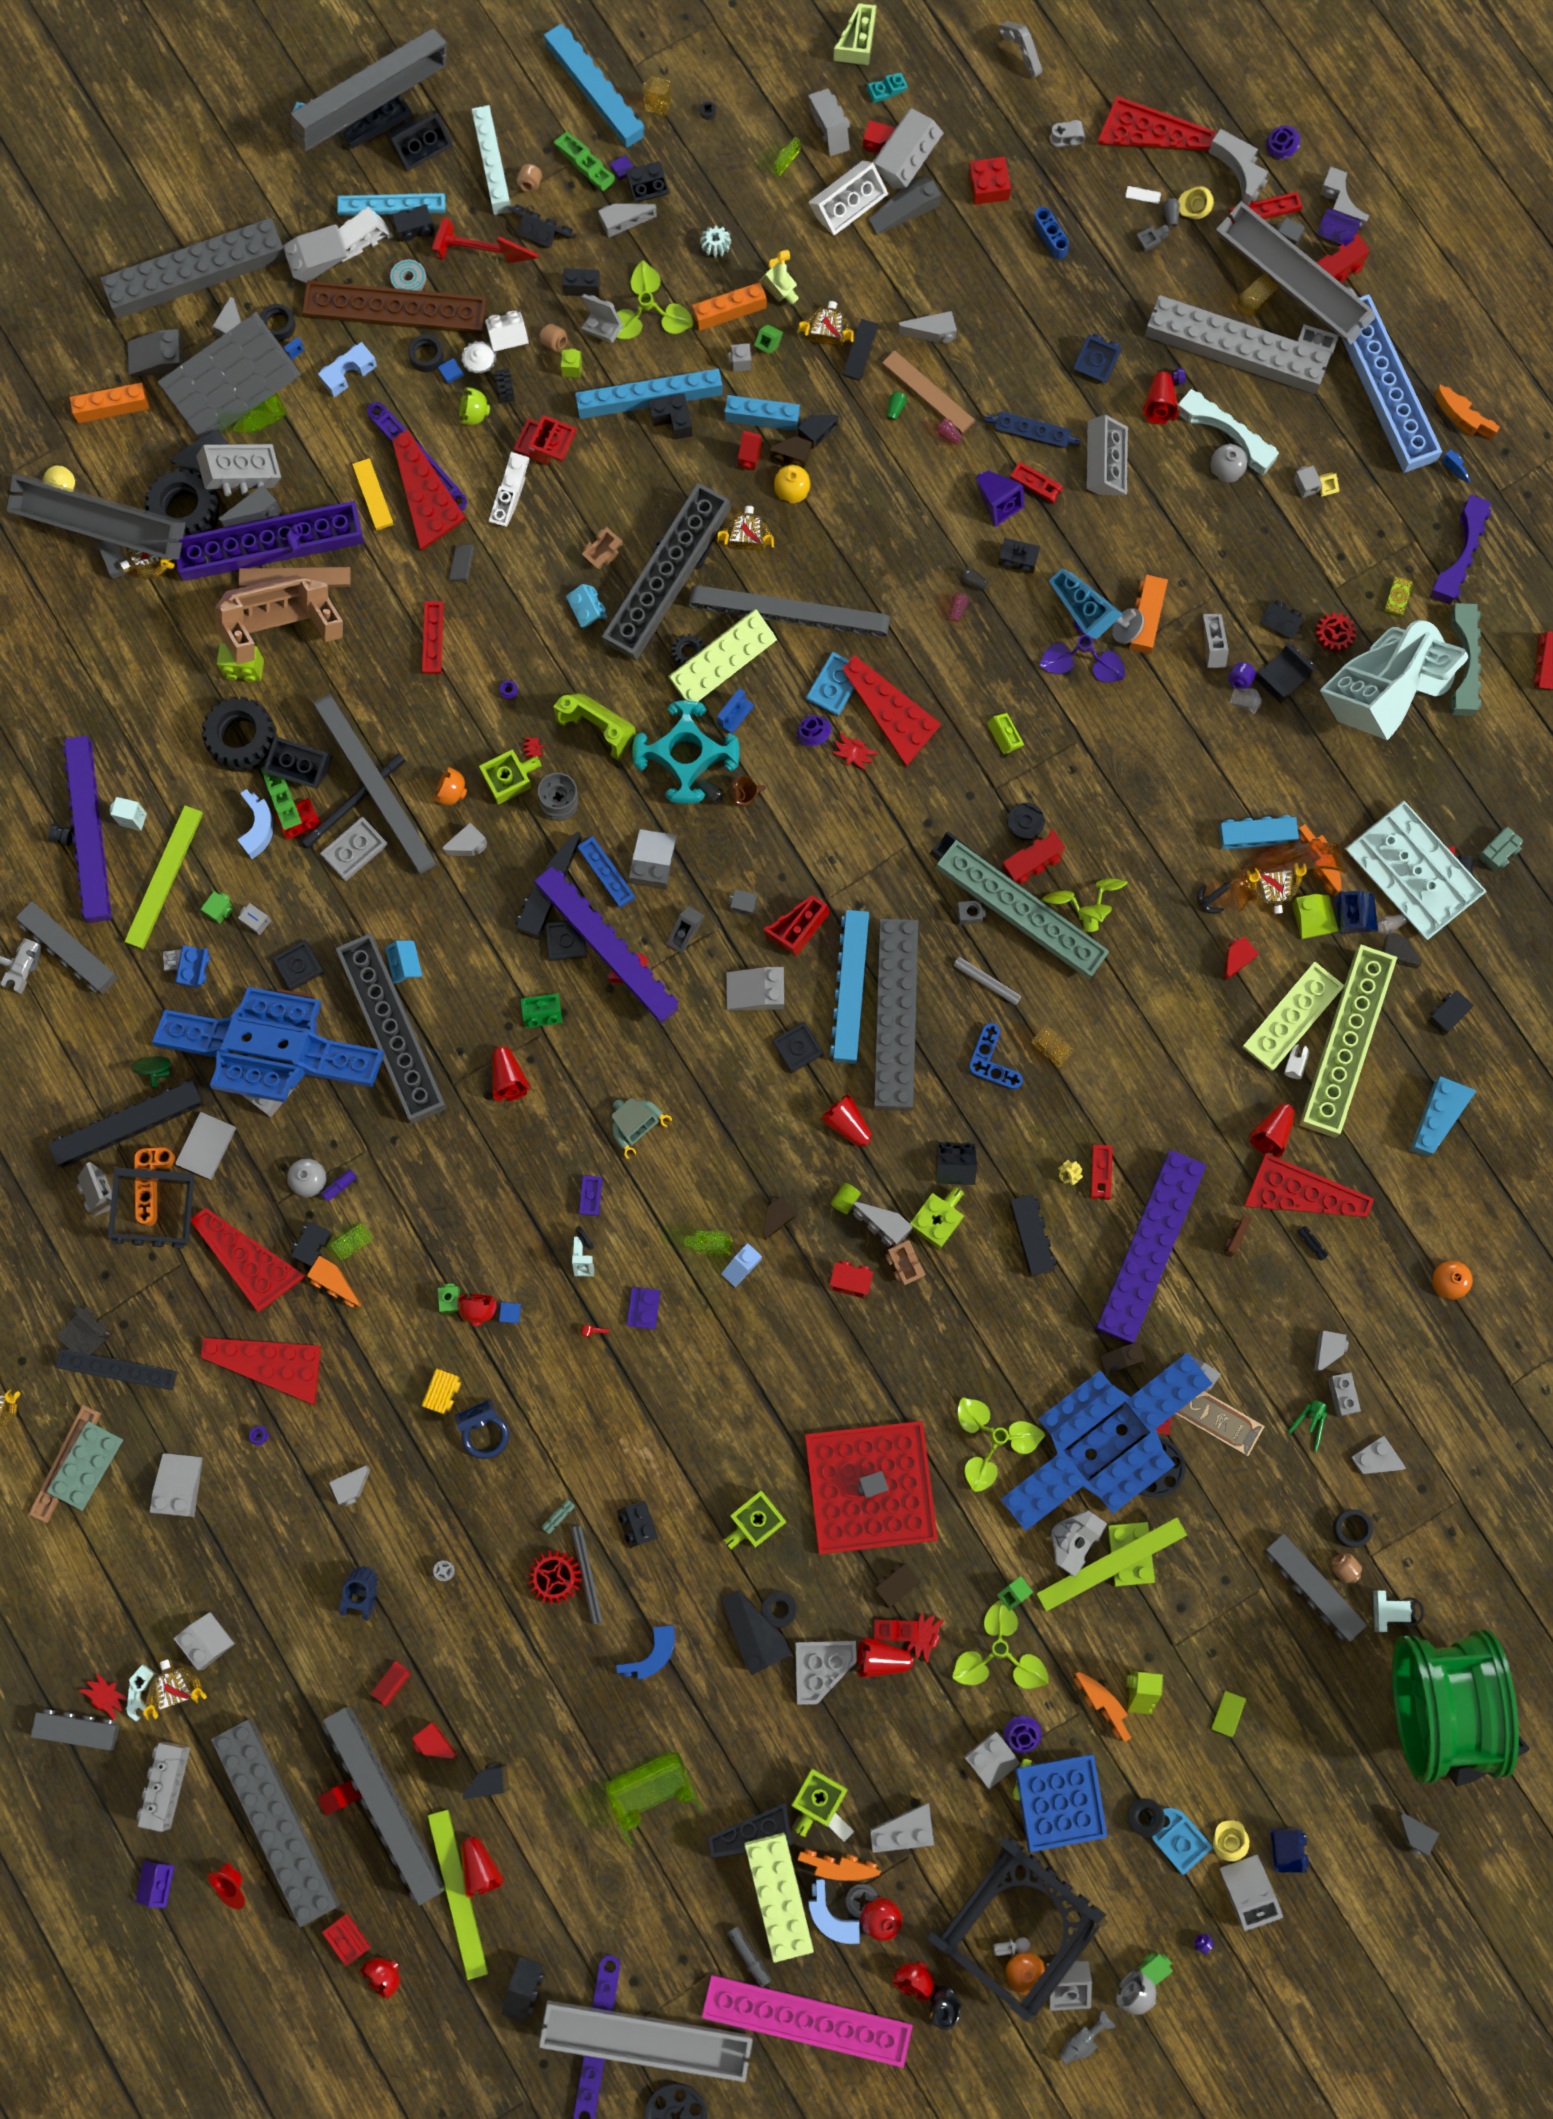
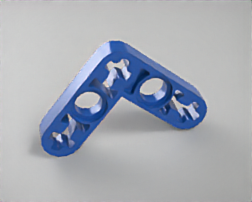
M989 1023L983 1028L969 1065V1071L978 1078L1010 1090H1017L1023 1082L1021 1074L990 1062L1000 1035V1029L996 1024ZM993 1028L996 1035H992L990 1042L985 1041L988 1036L986 1030ZM987 1045L990 1048V1052L983 1055L980 1053L979 1047ZM977 1063H980L981 1068L986 1069L987 1066H990L987 1072V1076L983 1075L985 1071L982 1069H979V1071L976 1072L975 1067L973 1065H977ZM993 1069H998L1001 1072L999 1079L991 1077L990 1073ZM1005 1072L1008 1073L1007 1078L1012 1079L1015 1076L1019 1083L1011 1085V1081L1005 1079V1083L1002 1082Z

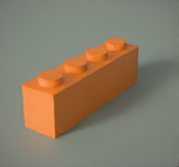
M759 282L692 305L693 317L700 331L766 309L767 297Z
M142 383L70 397L72 413L78 423L150 409L147 392Z
M1146 575L1145 580L1140 581L1138 591L1141 592L1140 598L1137 597L1134 608L1143 614L1144 625L1140 634L1133 641L1129 642V650L1151 654L1168 579Z

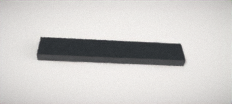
M59 1349L55 1367L167 1390H174L178 1372L65 1349Z

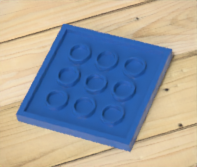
M1093 1754L1015 1768L1028 1852L1107 1838Z

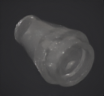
M1403 913L1382 917L1377 922V928L1382 935H1390L1406 924L1407 918Z

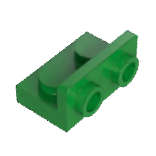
M559 993L521 999L525 1028L554 1025L563 1022Z

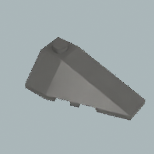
M923 175L912 180L907 188L900 189L869 218V222L876 235L881 234L939 207L941 193L934 181Z

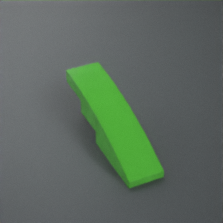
M565 132L554 141V145L601 191H604L616 181L615 176L603 167L602 162L590 153L589 148L570 133Z
M262 767L261 770L268 791L272 797L283 829L286 830L301 824L302 822L286 779L263 772L264 767Z

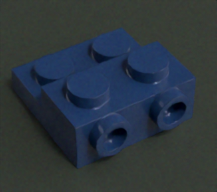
M1093 333V336L1088 334L1073 369L1107 384L1122 348H1119L1120 344L1110 340L1109 343L1103 341V337Z

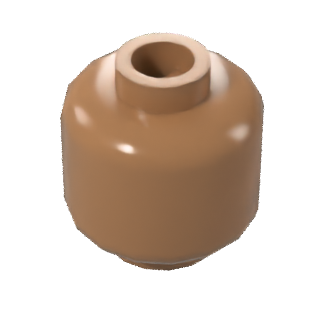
M523 165L517 177L519 187L526 192L536 191L542 179V172L535 165Z
M554 324L547 325L540 332L541 344L553 351L563 349L567 343L565 330Z
M1341 1553L1333 1559L1332 1571L1341 1582L1355 1583L1360 1579L1362 1566L1352 1554Z

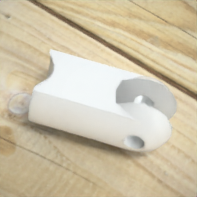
M1299 1044L1292 1048L1284 1072L1286 1076L1294 1079H1302L1309 1057V1049L1305 1046L1301 1058H1297Z

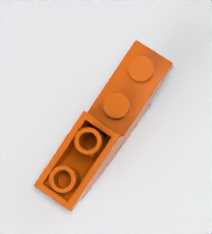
M1439 386L1434 396L1443 412L1456 426L1472 437L1475 432H1478L1490 440L1494 438L1500 426L1494 421L1482 417L1477 411L1470 410L1469 407L1472 402L1468 401L1466 397L1454 393L1449 387Z
M1306 824L1298 829V842L1307 848L1311 859L1316 860L1312 866L1314 875L1322 880L1326 891L1336 897L1341 891V877L1334 853L1323 835L1316 839Z
M1075 1672L1076 1678L1073 1680L1079 1690L1083 1689L1086 1694L1084 1700L1089 1708L1093 1707L1095 1710H1098L1102 1707L1104 1709L1101 1713L1107 1722L1110 1721L1114 1728L1111 1730L1117 1740L1121 1739V1741L1126 1742L1131 1739L1130 1734L1121 1721L1128 1715L1116 1698L1091 1677L1081 1672Z
M805 1849V1852L800 1850L798 1856L799 1861L816 1866L815 1875L828 1879L862 1880L878 1876L881 1872L877 1868L878 1864L866 1861L865 1864L858 1862V1857L847 1854L846 1857L841 1856L839 1864L835 1863V1858L827 1855L824 1858L816 1856L817 1852L810 1849Z

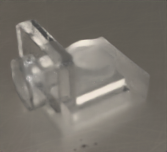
M1235 689L1229 703L1231 706L1249 709L1251 714H1255L1261 705V697L1257 690Z

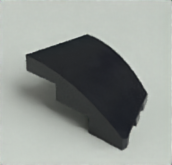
M217 429L183 449L170 462L173 465L177 464L184 469L191 470L193 474L194 472L201 474L196 455L202 446L230 444Z

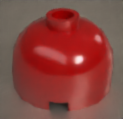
M466 1294L458 1296V1312L464 1320L470 1321L472 1326H481L482 1322L489 1321L495 1314L497 1298L493 1299V1296L484 1294H471L470 1298H465Z
M878 1897L876 1898L877 1900L869 1901L865 1905L860 1921L868 1936L876 1941L885 1942L893 1939L902 1928L903 1918L900 1909L893 1901L888 1898Z
M374 1958L360 1969L362 1977L365 1979L368 1976L369 1986L383 1999L389 2000L400 1984V1975L397 1972L399 1966L392 1959L387 1961L384 1958Z
M917 1961L916 1963L909 1962L901 1965L895 1972L892 1981L893 1985L909 1997L911 1994L917 1995L916 2000L927 2002L933 1991L934 1979L927 1970L928 1966Z

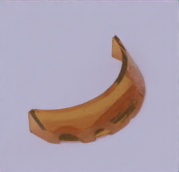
M1312 839L1306 843H1301L1298 840L1267 850L1258 855V860L1252 864H1245L1237 878L1231 880L1230 892L1237 910L1240 912L1249 900L1263 889L1260 879L1256 881L1257 888L1252 889V883L1246 874L1247 871L1253 875L1255 868L1259 874L1293 870L1294 874L1295 863L1298 864V869L1302 868L1303 864H1305L1307 870L1332 869L1343 873L1348 872L1338 844L1334 842L1332 844L1323 843L1320 839Z

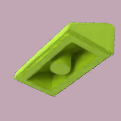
M1007 713L994 716L987 722L1003 754H1007L1024 745Z
M1225 1691L1211 1729L1233 1737L1246 1699Z

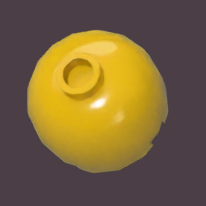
M788 465L778 471L774 480V490L779 499L789 501V503H797L808 495L810 479L803 468L796 465Z

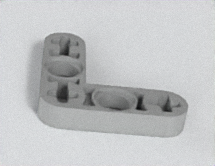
M1005 21L1000 24L998 29L1003 39L1018 43L1030 76L1035 78L1042 74V67L1028 28L1025 25L1011 21Z

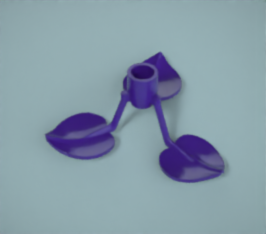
M1074 619L1075 629L1078 632H1083L1078 623L1076 622V620ZM1086 634L1079 637L1078 646L1071 653H1069L1068 647L1061 643L1049 646L1040 662V666L1047 672L1063 674L1073 667L1074 661L1070 656L1074 655L1077 650L1083 653L1090 651L1098 661L1093 666V673L1096 679L1104 683L1123 680L1125 677L1124 665L1119 656L1113 652L1106 651L1099 658L1094 648H1092V638Z

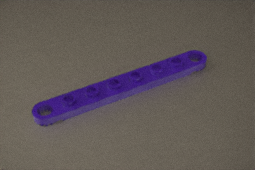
M374 402L368 406L369 418L393 444L392 440L406 429L382 403ZM376 408L382 410V413L377 416L372 414V411ZM419 445L453 499L460 498L463 500V503L459 506L461 511H463L467 507L466 496Z
M607 1955L600 1962L592 2008L613 2011L620 1972V1961L616 1956ZM608 1960H612L616 1964V1969L612 1972L605 1970L604 1964ZM584 2055L574 2119H579L581 2111L589 2112L590 2119H595L604 2058Z

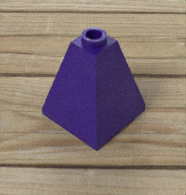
M989 470L977 475V488L995 527L1024 508L1023 486L1020 483Z

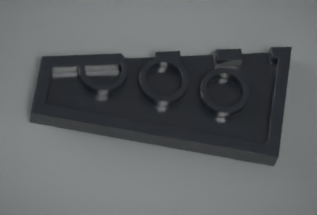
M398 95L362 119L355 121L342 132V135L350 148L354 149L410 118L413 114L401 95Z

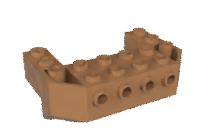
M299 575L226 591L215 607V628L236 664L255 660L254 642L249 635L252 632L311 618L325 642L343 637V621L328 598V584Z

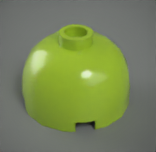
M466 387L464 391L467 394L466 396L462 395L459 416H463V420H459L460 424L474 426L482 422L485 416L489 415L490 405H487V400L483 393L474 388Z

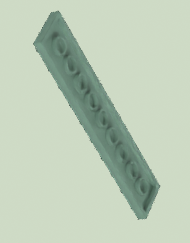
M957 840L935 867L1088 980L1110 952Z

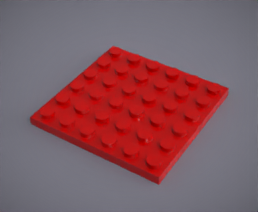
M923 1421L805 1435L819 1555L938 1541ZM882 1471L889 1490L866 1499L864 1495L860 1496L857 1484L860 1483L859 1479Z

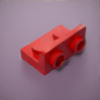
M309 798L295 804L302 822L299 825L284 830L278 813H274L287 840L321 824Z

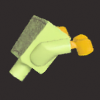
M789 250L778 252L777 258L770 260V270L759 282L778 301L785 297L793 305L799 299L798 295L792 290L797 284L787 273L785 261L790 260Z

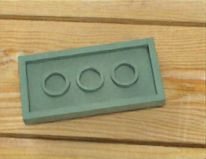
M88 1421L47 1492L83 1511L123 1439Z

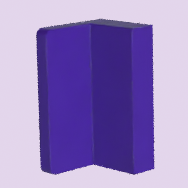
M145 1860L143 1862L136 1902L148 1907L166 1908L174 1865Z

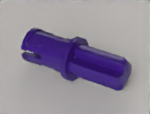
M349 1168L337 1180L334 1179L335 1182L321 1194L327 1201H330L342 1190L345 1191L344 1188L358 1177Z

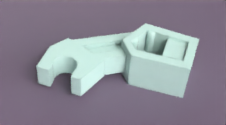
M142 1665L129 1680L126 1710L128 1715L135 1721L141 1718L136 1714V1710L140 1708L144 1711L146 1708L141 1699V1692L148 1688L157 1675L146 1665ZM139 1676L145 1680L141 1688H139L136 1682Z

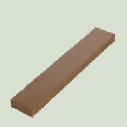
M896 351L882 362V366L961 434L974 423L975 419Z
M350 567L239 569L240 588L292 575H299L327 583L328 587H351Z
M82 1405L28 1515L45 1523L49 1522L59 1498L49 1494L47 1491L87 1422L89 1421L96 1425L102 1413Z

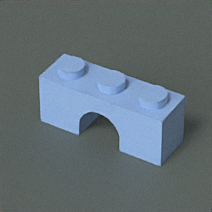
M361 342L358 345L352 346L346 354L337 357L335 362L329 366L323 367L318 375L321 383L335 397L348 388L344 377L347 371L357 370L364 376L377 367L375 357Z

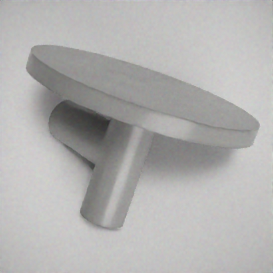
M1135 608L1122 612L1123 615L1113 625V637L1119 643L1126 644L1133 641L1143 628L1144 616Z

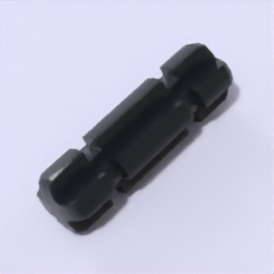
M1303 1226L1297 1233L1301 1238L1305 1239L1304 1242L1313 1253H1316V1257L1320 1261L1325 1259L1329 1253L1325 1248L1322 1249V1245L1317 1238L1309 1233L1308 1227Z

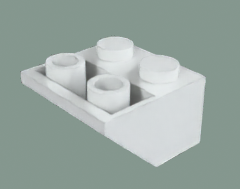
M510 311L504 316L493 315L485 320L493 351L529 343L521 312Z

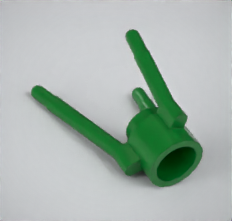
M1313 1400L1311 1405H1306L1305 1410L1288 1430V1433L1291 1434L1309 1412L1308 1416L1313 1419L1309 1433H1312L1317 1420L1319 1421L1314 1452L1318 1451L1323 1424L1327 1415V1405Z

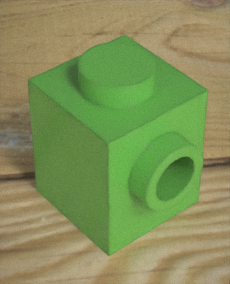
M767 324L760 329L754 346L770 354L778 348L784 332Z
M214 891L201 908V911L220 924L224 918L231 914L233 905L230 903V898L222 892L218 894Z
M444 1284L443 1288H438L439 1312L441 1314L458 1312L457 1303L460 1289L458 1286L455 1287V1284Z
M1020 1576L1007 1585L997 1596L1010 1611L1024 1601L1033 1591Z
M1153 1952L1149 1953L1143 1959L1144 1963L1138 1967L1143 1974L1154 1982L1155 1986L1173 1972L1169 1967L1172 1964L1165 1954L1161 1956L1158 1952L1155 1954Z

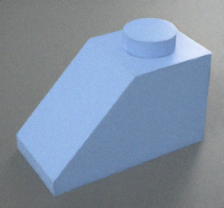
M747 1243L732 1259L721 1275L736 1288L762 1260V1256Z

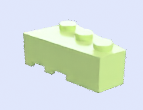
M858 4L846 30L842 33L839 43L834 48V61L869 65L876 15L875 5Z

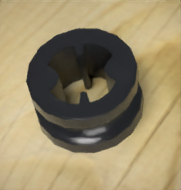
M707 101L700 106V114L704 119L711 120L716 116L714 103ZM711 108V113H705V109L709 110Z

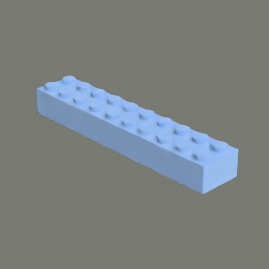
M1370 295L1360 297V300L1373 309L1376 318L1365 330L1361 328L1362 333L1351 345L1343 340V343L1403 473L1436 462L1442 450Z

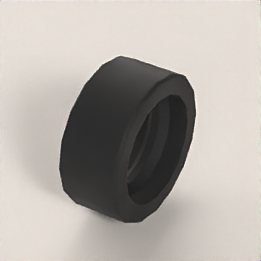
M269 305L261 312L260 318L267 326V321L272 316L278 314L285 315L288 319V324L285 328L277 331L269 330L277 341L288 339L294 333L296 327L293 313L285 305Z
M420 335L409 344L408 354L410 362L415 369L421 372H431L442 364L444 358L442 346L435 337ZM429 345L436 349L437 354L430 361H419L415 356L417 349L422 346Z
M1350 1509L1341 1512L1335 1518L1333 1533L1340 1544L1346 1547L1357 1548L1365 1545L1371 1539L1373 1524L1366 1513ZM1348 1517H1357L1364 1524V1534L1358 1540H1349L1342 1533V1523Z

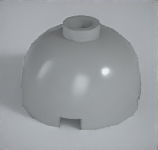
M1222 445L1212 455L1210 461L1212 474H1215L1223 482L1237 481L1246 471L1248 461L1246 453L1237 445Z
M308 1158L300 1159L293 1163L289 1168L287 1181L290 1189L295 1194L309 1198L320 1194L325 1188L327 1176L324 1167L320 1163Z
M1139 1970L1138 1972L1131 1971L1125 1976L1119 1986L1123 1989L1121 1995L1117 1994V2005L1128 2013L1134 2015L1144 2014L1156 2003V1986L1148 1976Z

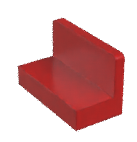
M395 1661L371 1695L378 1699L384 1707L388 1706L412 1672L398 1661Z

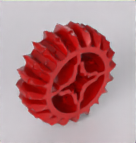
M549 1550L547 1558L541 1553L542 1561H539L537 1558L534 1559V1562L538 1564L536 1567L534 1565L529 1566L530 1569L534 1570V1573H527V1576L533 1577V1580H529L527 1583L535 1585L530 1589L531 1592L538 1591L535 1598L543 1595L542 1603H545L547 1598H549V1605H553L554 1599H556L559 1605L561 1604V1597L567 1602V1594L572 1597L575 1596L571 1591L572 1588L579 1590V1587L574 1585L575 1581L581 1582L580 1578H575V1575L581 1574V1571H574L578 1563L571 1565L570 1563L574 1558L571 1556L566 1560V1552L559 1557V1550L555 1551V1556H552V1552ZM549 1561H558L555 1568L551 1571L541 1568ZM564 1564L570 1571V1581L564 1579L561 1575ZM554 1572H557V1577L563 1580V1582L555 1581V1583H552V1579L545 1573L554 1574ZM538 1574L547 1579L545 1591L539 1585ZM557 1584L567 1587L559 1594H550Z

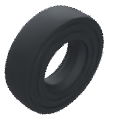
M776 1591L767 1595L763 1600L761 1614L770 1621L769 1623L773 1627L783 1628L791 1624L795 1619L797 1605L791 1595L783 1591ZM778 1601L783 1602L787 1607L786 1614L781 1618L775 1617L771 1612L772 1605Z
M1140 1799L1130 1807L1128 1822L1131 1829L1138 1835L1151 1837L1162 1830L1165 1823V1814L1162 1807L1154 1800ZM1143 1810H1150L1154 1815V1821L1148 1826L1142 1825L1139 1821V1814Z

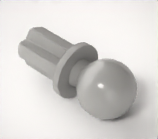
M1023 1937L1018 1938L1015 1943H1013L1012 1939H1009L1008 1942L994 1944L993 1953L996 1956L1006 1954L1014 1956L1015 1951L1018 1954L1028 1953L1031 1945L1028 1939Z

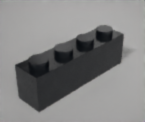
M1032 1194L1010 1200L1009 1205L1030 1277L1053 1272L1056 1260L1054 1254L1051 1255L1049 1251L1051 1243L1049 1236H1045L1043 1230L1046 1226L1043 1217H1040L1038 1210H1040L1038 1199H1034Z

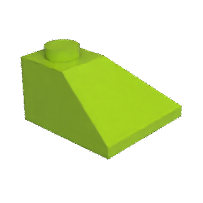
M1312 894L1298 897L1294 900L1292 906L1301 940L1338 932L1329 895Z

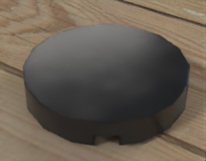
M1031 803L1014 806L1007 819L1008 829L1011 834L1021 840H1032L1038 837L1043 831L1045 824L1043 812L1039 807Z

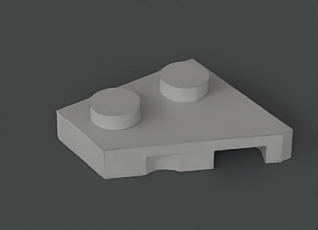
M1382 1436L1350 1457L1361 1474L1399 1471L1406 1468L1385 1436Z

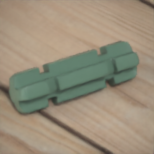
M566 1500L562 1507H559L549 1518V1521L542 1525V1529L550 1534L555 1529L554 1527L558 1526L568 1515L567 1513L573 1510L574 1504L570 1500Z

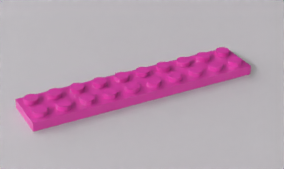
M711 1975L702 2015L704 2019L903 2068L912 2030L911 2023L777 1990L760 1988L756 1985Z

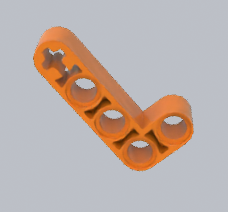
M167 1148L141 1149L135 1154V1169L157 1171L160 1168H169L174 1165L176 1157ZM169 1154V1159L166 1162H161L162 1155ZM149 1155V1161L142 1163L143 1156ZM135 1180V1216L138 1222L148 1227L154 1225L157 1221V1182L147 1181L143 1183L142 1181ZM150 1193V1199L143 1202V1195ZM147 1213L150 1214V1217H147L146 1220L143 1219V1216H146Z

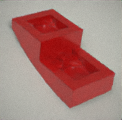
M875 1620L874 1640L917 1642L918 1621Z

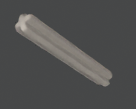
M958 957L954 962V967L1012 1004L1017 1005L1020 1001L1021 995L963 958Z

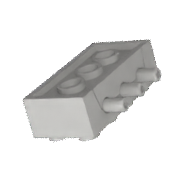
M272 444L203 445L196 455L205 489H223L225 496L232 494L231 489H240L241 494L246 496L249 494L248 488L258 489L261 485L265 488H274L281 479Z
M172 1742L158 1743V1746H155L152 1754L154 1759L153 1767L149 1768L147 1779H149L148 1788H145L142 1794V1800H144L143 1808H140L137 1814L138 1827L160 1832L171 1829L191 1746Z

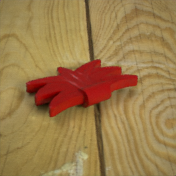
M840 733L844 744L836 741L835 744L840 751H833V754L841 758H847V766L854 762L859 768L866 770L862 763H872L873 760L867 756L877 755L878 752L864 746L865 743L856 738L854 740L848 739Z
M921 1614L918 1622L917 1642H910L907 1651H910L915 1646V1655L918 1658L924 1649V1658L928 1663L930 1650L932 1647L936 1648L940 1639L938 1630L944 1619L939 1620L932 1626L935 1616H930L924 1622V1615Z
M97 1674L96 1677L99 1683L87 1681V1684L91 1686L93 1691L81 1689L79 1692L90 1697L92 1700L91 1704L99 1711L105 1710L115 1720L116 1715L112 1706L119 1711H123L119 1699L127 1701L128 1698L114 1691L116 1683L108 1686L103 1677Z

